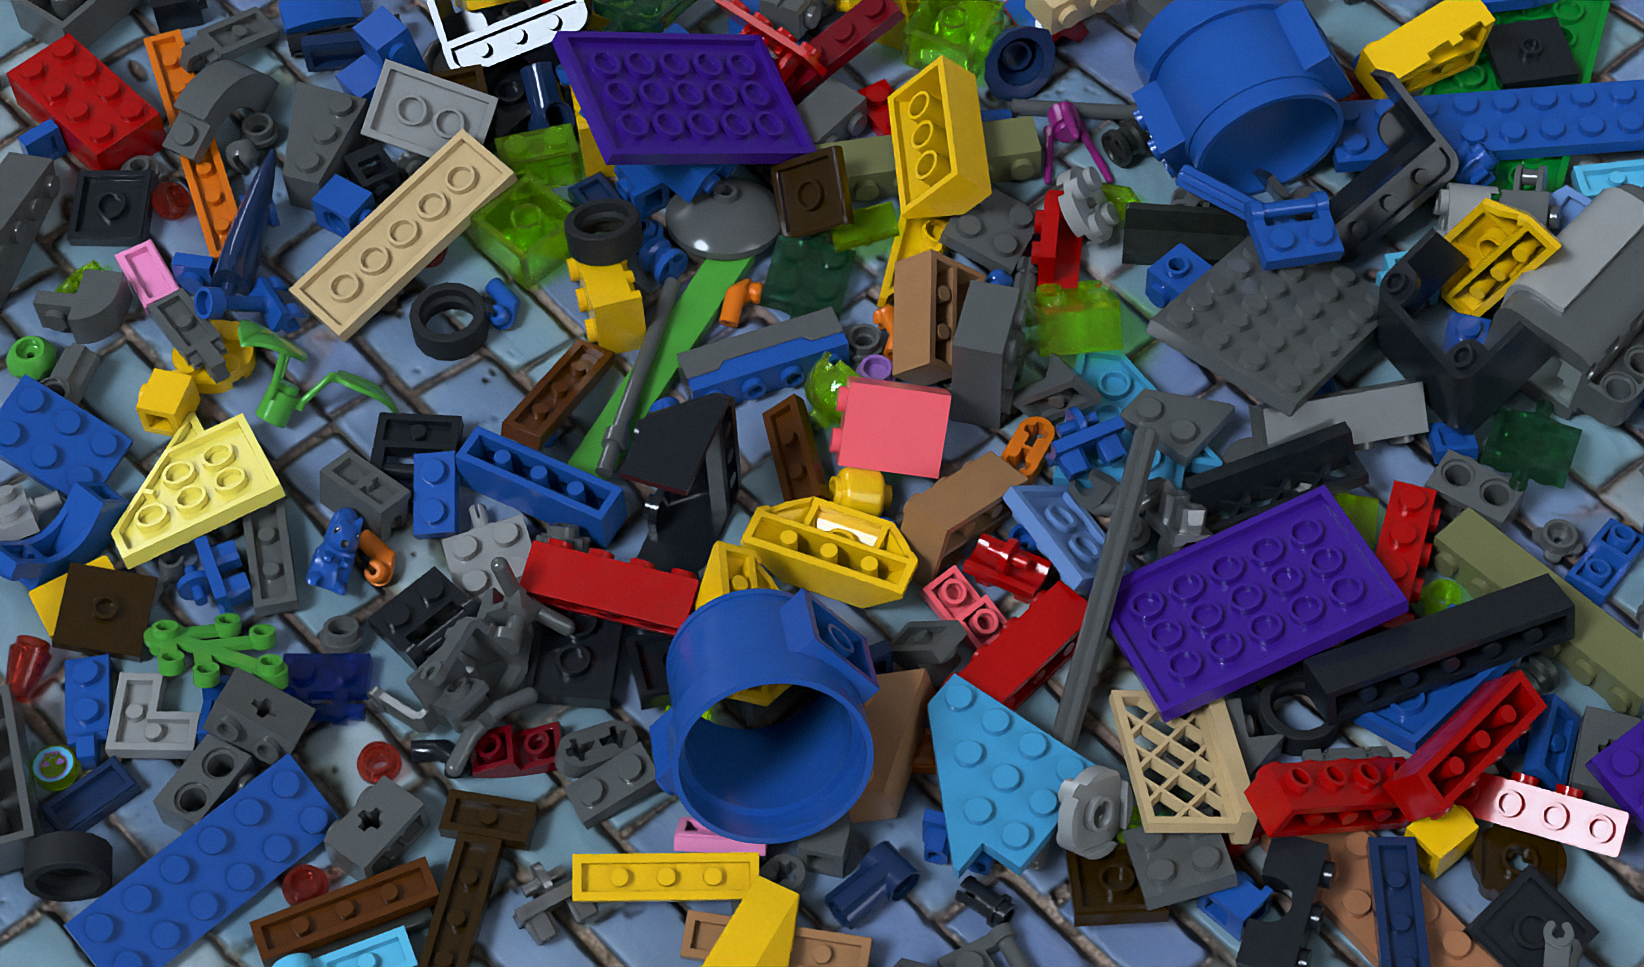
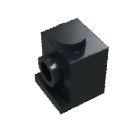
M379 141L343 156L349 181L372 192L375 204L380 205L402 185L399 171ZM376 161V165L361 171V167Z

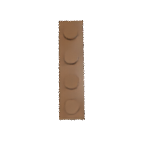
M688 910L680 957L685 960L704 962L732 916ZM796 926L789 967H869L873 939Z

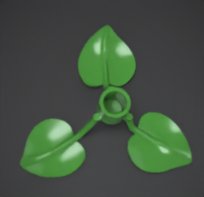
M247 319L241 320L238 326V337L241 347H263L279 353L272 382L255 412L262 420L274 426L285 428L294 409L303 412L306 404L332 382L340 383L370 396L386 405L392 413H399L392 398L380 386L366 378L343 370H339L338 373H328L300 398L297 396L300 389L283 378L290 357L305 362L308 358L307 353L291 340L279 336L272 330Z

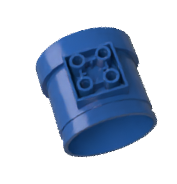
M1174 0L1147 25L1137 42L1134 52V66L1144 87L1132 93L1138 109L1133 111V114L1144 132L1148 131L1151 139L1147 143L1157 161L1163 162L1172 178L1178 175L1185 164H1189L1249 196L1267 192L1253 174L1257 168L1272 173L1283 186L1319 163L1333 148L1343 128V112L1337 101L1355 91L1328 38L1303 0Z
M766 588L739 590L719 596L694 611L679 627L668 649L666 674L671 708L649 727L657 784L668 795L673 796L676 794L688 813L702 826L720 836L739 842L752 844L785 843L810 836L830 826L841 818L860 798L869 781L873 767V741L863 704L878 692L880 688L867 638L804 588L795 595ZM794 684L810 687L822 692L810 707L796 717L767 728L734 729L712 723L701 717L709 708L725 697L755 686Z

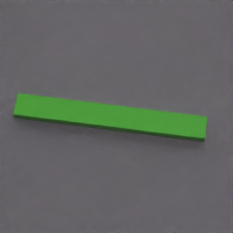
M755 255L736 260L706 258L672 308L628 429L630 434L625 452L619 454L612 475L633 445V432L638 420H645L652 404L664 398L678 378L677 354L698 348L721 313L727 289L744 279L755 263ZM633 367L567 462L568 465L605 481L610 480L611 477H600L596 474L595 470L603 451L601 446L602 438L606 428L613 424Z

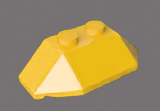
M1485 198L1444 236L1469 260L1441 287V297L1458 313L1481 317L1505 296L1508 288L1522 273L1538 268L1562 246L1561 242L1530 212Z
M815 496L786 501L772 507L769 505L757 507L740 540L742 547L756 550L762 560L761 564L782 582L862 609L902 599L918 566L916 555L910 550L894 522Z
M717 541L713 545L694 604L695 611L707 602L730 592L753 588L779 589L772 577L760 565L762 560L756 550ZM793 684L755 686L736 692L727 698L767 707Z

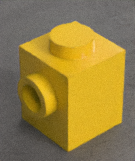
M154 368L148 382L143 383L139 390L138 403L136 405L144 431L174 437L187 415L193 411L196 412L201 401L193 376L179 370L167 371Z
M1454 804L1449 812L1436 820L1425 817L1413 821L1406 827L1404 837H1415L1418 866L1435 880L1473 848L1479 826L1466 808Z

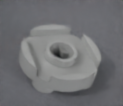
M1075 166L1060 173L1057 177V186L1063 184L1064 194L1058 197L1063 216L1072 232L1078 238L1086 235L1090 239L1085 243L1088 246H1095L1110 239L1113 226L1119 223V214L1114 204L1107 202L1101 189L1102 180L1098 171L1092 166L1086 169Z
M1094 765L1084 769L1075 779L1067 778L1064 780L1058 792V799L1061 805L1058 815L1056 840L1060 847L1090 860L1100 859L1113 851L1118 843L1112 841L1119 828L1127 829L1133 810L1132 788L1128 781L1120 778V772L1102 765Z

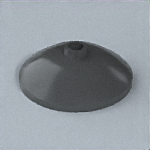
M730 175L725 179L723 176H720L719 183L709 195L703 191L688 204L678 194H675L667 205L665 219L670 237L681 248L700 257L715 260H736L751 257L768 249L781 235L775 194L763 185L747 178Z

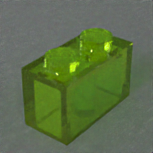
M571 123L494 139L498 159L509 167L518 179L505 192L507 198L572 185L583 180L579 150Z

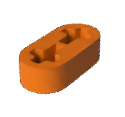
M1038 416L1023 420L1000 457L1013 468H1017L1022 459L1025 460V469L1020 468L1018 471L1029 479L1027 485H1032L1047 461L1045 455L1051 452V443L1055 441L1054 426L1049 420ZM1036 434L1043 435V438L1039 437L1036 439L1032 447L1029 446V437L1034 438Z

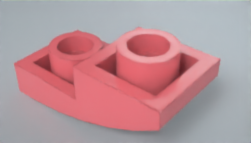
M956 565L942 573L919 592V595L941 620H958L968 632L962 639V642L974 652L983 644L990 645L1000 635L1001 629L1007 622L988 595L985 594L983 597H980Z

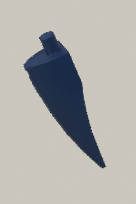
M274 149L269 151L256 172L241 201L222 246L211 279V287H220L225 295L234 296L237 293L249 296L262 256L271 208L277 152Z

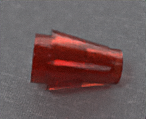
M19 635L16 637L15 643L9 645L5 685H10L18 703H29L31 695H33L52 659V655L49 653L51 645L47 641L34 636Z

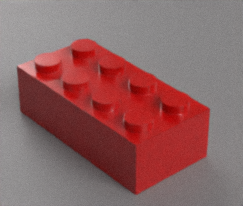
M67 33L6 73L17 104L39 124L51 118L60 129L66 149L89 170H120L128 159L139 155L151 157L164 148L162 144L167 135L160 113L70 33Z

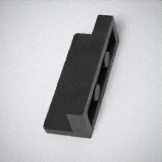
M1128 202L1125 212L1122 264L1153 265L1181 242L1211 266H1214L1245 240L1246 221L1222 208Z

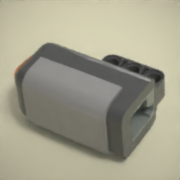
M1621 184L1616 188L1609 187L1603 189L1558 234L1557 238L1562 246L1538 268L1522 273L1508 288L1501 307L1494 315L1484 344L1490 350L1519 321L1523 322L1547 342L1557 353L1518 391L1559 418L1569 419L1573 413L1578 412L1580 409L1604 425L1616 426L1626 421L1644 401V189L1634 184Z

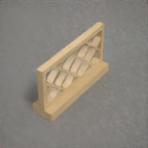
M1111 690L1109 703L1145 833H1228L1231 844H1249L1258 818L1243 793L1251 783L1224 697L1190 711V716L1186 720L1177 717L1166 722L1165 724L1175 729L1169 736H1166L1150 726L1156 719L1164 721L1145 690ZM1125 706H1138L1148 712V714L1141 720L1126 711ZM1142 735L1158 746L1150 753L1136 744L1134 739ZM1185 735L1199 744L1200 749L1194 753L1176 741ZM1167 751L1185 763L1177 770L1161 760L1160 757ZM1148 768H1151L1167 778V780L1159 786L1146 778L1143 773ZM1194 768L1209 777L1210 782L1204 787L1186 774ZM1175 785H1178L1195 797L1186 803L1169 791ZM1159 801L1177 812L1175 816H1155L1153 806ZM1202 802H1205L1218 810L1221 817H1208L1196 808Z

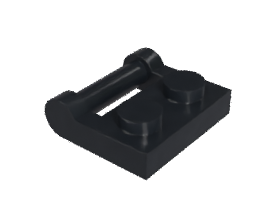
M380 412L370 463L394 480L414 481V464L387 463L388 456L414 457V454L455 451L458 453L464 428L462 416Z
M434 566L369 616L367 620L370 628L413 670H416L442 646L446 640L444 636L447 628L453 627L457 620L466 616L477 617L480 606L475 600L470 597L468 598ZM454 609L457 611L456 614L418 644L412 643Z

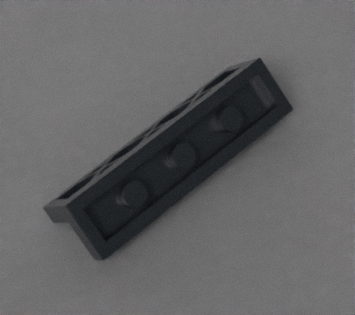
M1345 421L1185 478L1187 493L1191 495L1190 503L1201 504L1207 509L1205 527L1214 535L1322 485H1325L1330 493L1335 496L1370 483L1366 469L1355 454L1352 431ZM1348 465L1353 472L1340 478L1329 476L1331 471ZM1301 482L1312 484L1310 489L1302 492L1289 490L1292 485ZM1259 497L1272 499L1270 503L1260 507L1249 505L1252 500ZM1220 511L1232 513L1229 518L1213 524L1208 518L1209 515Z

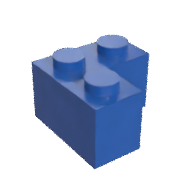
M381 6L352 27L365 54L335 75L344 93L365 98L370 106L385 59L428 74L430 72L408 28L384 6Z

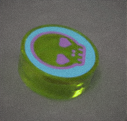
M50 745L38 751L33 757L31 772L41 788L48 791H59L67 788L76 780L79 773V764L74 753L68 747Z

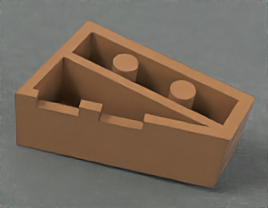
M989 451L976 460L971 459L967 461L960 470L949 477H941L933 487L925 492L912 495L904 505V518L900 529L910 550L914 552L918 559V566L911 580L921 588H924L936 579L937 574L949 563L958 566L963 562L965 555L961 552L976 538L979 539L982 533L991 536L1013 516L1012 510L1002 499L1010 486L1027 485L1029 479L995 453Z
M926 668L876 675L880 690L863 704L873 741V767L866 788L856 803L848 810L852 824L897 818L913 770L911 762L917 744L922 743L925 734L923 726L927 717V704L936 695Z

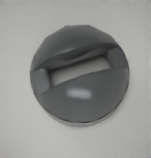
M242 139L234 141L225 149L227 161L236 172L247 173L249 168L254 169L258 163L256 144L251 140Z

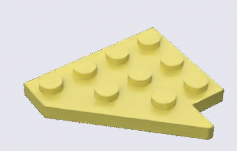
M194 411L187 415L111 532L128 570L142 563L149 562L165 552L187 544L199 536L225 526L248 513L268 506L272 502L286 496L243 413L207 430L203 429Z

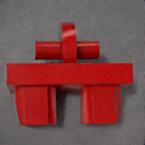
M982 533L974 551L963 564V572L974 576L975 582L986 587L998 586L1012 592L1014 599L1029 604L1041 590L1052 571L1053 563L1021 549L1020 540L1010 537L1007 542Z

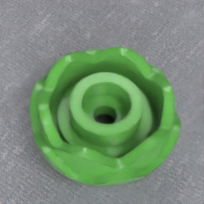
M26 336L17 340L10 347L6 357L9 373L21 380L24 374L34 380L48 378L57 364L56 348L50 341L40 336Z

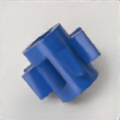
M1465 140L1454 149L1459 160L1458 170L1454 176L1458 183L1488 186L1497 179L1495 177L1496 173L1492 169L1499 162L1484 143L1479 141L1471 147Z

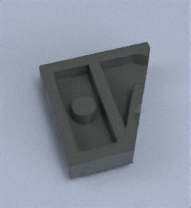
M1144 388L1119 415H1121L1126 425L1125 429L1133 435L1139 426L1154 428L1160 436L1157 450L1186 468L1234 417L1235 406L1230 403Z

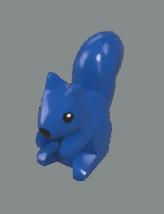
M342 507L332 516L324 540L315 549L305 577V581L308 584L333 591L342 596L346 593L347 583L355 563V552L359 545L361 528L364 521L363 517L358 518L357 513L351 507Z

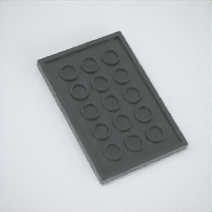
M1249 235L1151 318L1146 333L1288 417H1291L1375 336L1378 326L1376 320L1380 287L1372 285L1356 276L1351 269L1339 266L1332 261L1263 271L1251 235Z

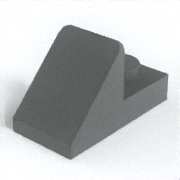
M1052 353L1045 379L1015 390L1012 404L1028 417L1038 416L1053 421L1064 417L1065 410L1073 406L1083 410L1101 403L1102 395L1079 372L1058 355Z
M958 620L908 622L889 643L893 651V662L905 670L926 668L933 687L937 688L960 664L962 659L957 652V645L968 632Z
M1241 698L1227 699L1225 703L1250 783H1252L1256 778L1257 771L1261 767L1279 759L1284 735L1254 737L1253 720L1251 715H1244Z

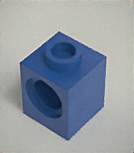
M337 174L311 199L317 225L342 238L346 237L376 209L372 192Z

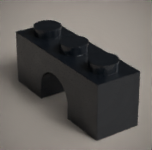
M1297 836L1271 838L1261 873L1264 887L1268 885L1274 891L1286 895L1292 901L1289 912L1277 921L1264 922L1248 918L1236 959L1237 967H1310L1312 950L1307 949L1311 932L1318 934L1320 931L1325 906L1319 905L1323 888L1331 890L1337 869V862L1331 861L1329 844Z

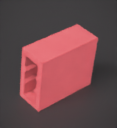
M848 375L846 386L838 387L836 411H841L842 416L840 428H832L829 452L836 453L835 459L840 466L939 479L952 395L948 389Z

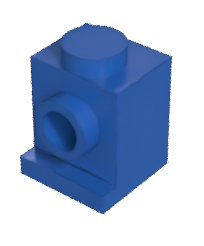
M615 165L614 173L618 177V181L615 182L617 192L625 201H630L638 208L640 219L646 218L667 207L670 201L669 187L642 165Z
M1237 870L1235 872L1238 886L1199 896L1197 908L1240 942L1243 938L1248 918L1261 921L1270 912L1274 890L1266 885L1260 891L1254 880L1247 873Z

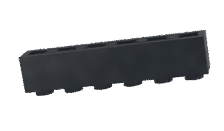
M1547 573L1303 659L1305 693L1327 725L1332 726L1574 639L1575 604L1550 574Z

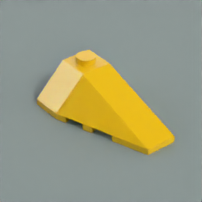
M757 875L701 967H789L790 953L793 951L800 895Z

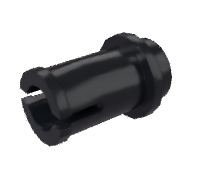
M972 875L963 880L960 886L966 889V892L957 890L955 895L956 901L963 903L986 918V924L991 928L1012 921L1017 906L1012 903L1011 896L1008 894L999 895Z

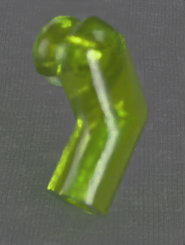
M1102 182L1101 189L1107 202L1113 203L1119 217L1125 220L1126 204L1128 202L1140 203L1139 199L1130 187Z

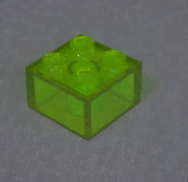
M922 0L903 30V63L923 70L939 56L944 55L975 74L977 80L985 66V59L996 35L1004 30V3L997 0Z
M529 172L470 216L475 245L526 290H529L565 263L566 259L571 258L564 221L574 208Z
M1086 280L1078 282V288L1061 289L1060 284H1044L1036 287L1037 292H1026L1029 337L1039 357H1048L1052 353L1059 356L1123 349L1120 300L1108 285H1102L1100 280Z

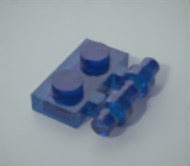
M284 653L283 662L288 665L289 685L281 691L316 709L310 721H332L333 726H347L349 721H365L366 705L351 704V700H369L366 693L370 690L373 669L371 653ZM312 700H333L332 704H312Z

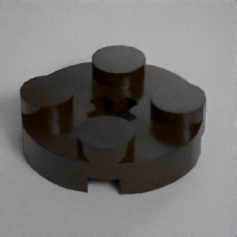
M1493 823L1491 828L1486 829L1484 832L1482 831L1476 838L1470 857V867L1473 878L1478 884V891L1486 900L1493 901L1523 871L1516 870L1507 863V861L1512 860L1513 854L1521 855L1524 863L1531 864L1555 889L1558 890L1567 869V857L1564 847L1559 841L1555 842L1552 839Z

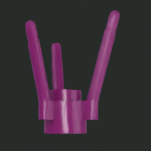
M1065 101L1054 104L1047 112L1049 125L1043 128L1045 136L1044 183L1050 185L1052 182L1054 139L1057 138L1060 142L1069 143L1077 140L1079 136L1108 184L1113 183V177L1091 139L1085 122L1080 120L1075 104Z

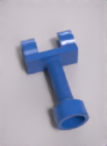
M258 276L249 296L225 295L220 287L202 286L196 291L194 297V309L200 319L218 320L224 315L225 311L260 312L273 332H279L280 329H283L287 333H292L301 329L294 317L306 318V315L297 303L282 304L284 301L277 290H289L278 276H272L267 279L265 276Z

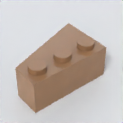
M933 249L895 262L892 376L920 386H927L952 378V344L971 280L984 282V274Z

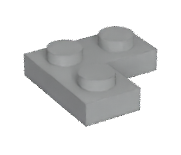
M120 672L105 751L109 758L115 755L116 758L187 759L199 745L197 731L201 713L162 711L167 684L164 675L160 673Z

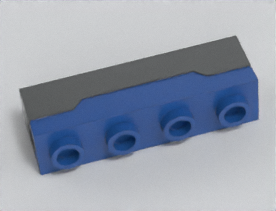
M828 307L678 353L679 379L688 400L714 392L733 396L735 403L747 399L753 400L761 397L763 394L786 387H796L802 382L825 375L831 376L841 370L850 368L849 342L843 333L833 308Z

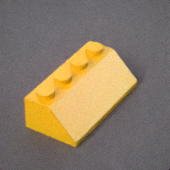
M941 55L887 97L901 216L906 219L964 215L992 194L976 76L949 58Z

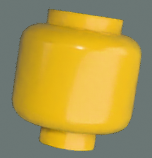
M844 467L837 476L830 478L828 484L830 502L879 518L883 513V509L889 510L891 507L892 487L890 484H885L884 477L880 471Z

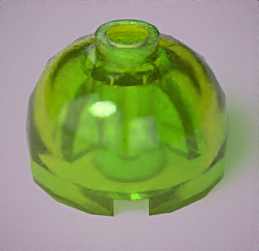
M827 351L813 364L807 373L804 383L805 398L813 408L808 415L826 431L831 425L840 428L842 412L836 411L838 387L846 386L848 375L860 377L841 360L835 366L828 362L832 354Z

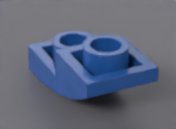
M280 0L278 3L286 35L287 33L324 28V26L357 22V18L364 17L360 0Z
M1611 517L1593 537L1586 553L1571 568L1564 580L1597 606L1601 607L1644 550V536Z

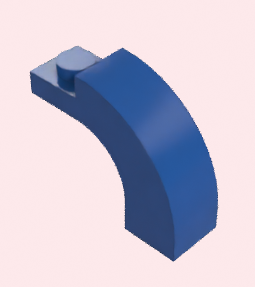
M75 482L63 508L44 530L28 539L0 541V576L11 581H20L28 589L32 590L68 573L70 562L85 565L93 561L113 539L111 532L131 502L104 482Z

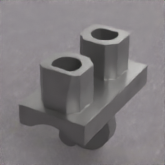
M1162 490L1159 509H1146L1145 521L1161 535L1158 542V553L1161 558L1214 535L1205 527L1207 509L1201 504L1190 503L1191 495L1184 490L1171 492Z
M537 862L530 866L534 879L523 884L520 888L525 898L540 891L543 895L515 909V915L512 918L518 929L525 927L528 934L540 946L561 933L551 914L552 911L566 905L573 920L578 925L596 916L599 909L597 903H572V879L556 888L553 884L567 877L562 865L546 872L543 865Z

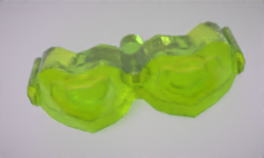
M94 259L70 274L54 292L72 294L76 289L78 290L85 269L105 270Z

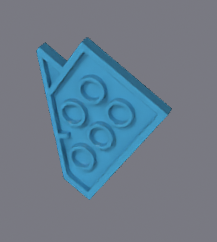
M1079 344L1074 369L1102 395L1101 403L1080 410L1083 415L1094 411L1098 416L1099 423L1119 416L1144 388L1158 391L1120 349ZM1124 429L1121 435L1127 450V455L1123 461L1109 467H1104L1096 450L1085 454L1092 467L1091 469L1096 468L1115 478L1117 482H1121L1133 439V434ZM1207 445L1185 468L1156 449L1149 479L1162 477L1164 480L1170 479L1174 482L1176 490H1182L1185 471L1202 473L1222 466V461ZM1056 465L1053 485L1069 486L1068 479L1059 466ZM1088 474L1077 479L1083 488L1093 487V484L1088 480Z
M954 673L927 704V715L953 876L960 879L982 851L1021 876L1058 831V815L1061 805L1058 799V792L1061 784L1067 778L1075 779L1080 772L1095 764Z

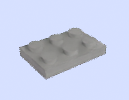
M385 59L360 134L430 159L462 128L481 145H484L499 98Z

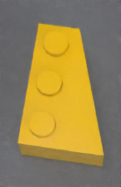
M574 258L566 259L571 283L578 281L580 285L579 289H575L580 313L588 312L589 319L584 320L588 342H596L598 346L615 352V355L640 349L646 334L643 301L640 290L635 291L633 285L635 277L632 270L628 269V260L607 266H589L577 262Z

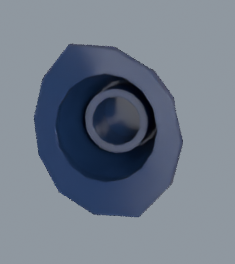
M1024 25L1006 28L996 35L985 59L984 80L994 98L1007 101L1034 96L1048 81L1054 68L1056 46L1048 29Z

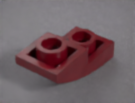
M557 721L516 732L511 724L487 730V733L478 740L471 754L472 775L475 778H508L556 771L558 769L554 762L555 752L559 742L565 736V729Z

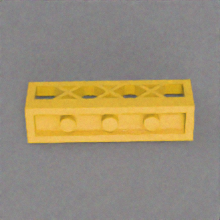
M759 852L572 854V903L742 901L756 876L759 875Z

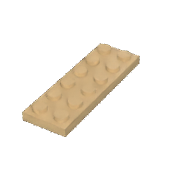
M462 128L288 290L300 304L345 343L512 187L518 179L509 167Z

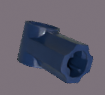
M551 61L538 62L525 66L520 70L531 112L527 122L528 132L540 144H550L570 132L575 125L574 111L564 102L555 69L556 66ZM548 117L553 121L555 128L549 123Z
M883 841L866 854L855 873L825 896V904L843 928L847 927L852 930L888 900L895 903L907 896L917 885L921 874L889 841Z

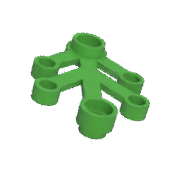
M223 613L215 617V624L184 627L174 620H160L144 632V643L149 647L150 653L157 656L158 671L161 675L177 676L185 671L183 651H186L193 655V684L199 688H212L220 683V667L213 661L234 668L239 667L279 690H283L289 685L288 665L283 662L281 656L266 654L259 658H254L236 652L273 648L276 645V631L272 625H255L249 629V635L239 636L242 633L241 617L235 613ZM220 637V639L200 640V639Z

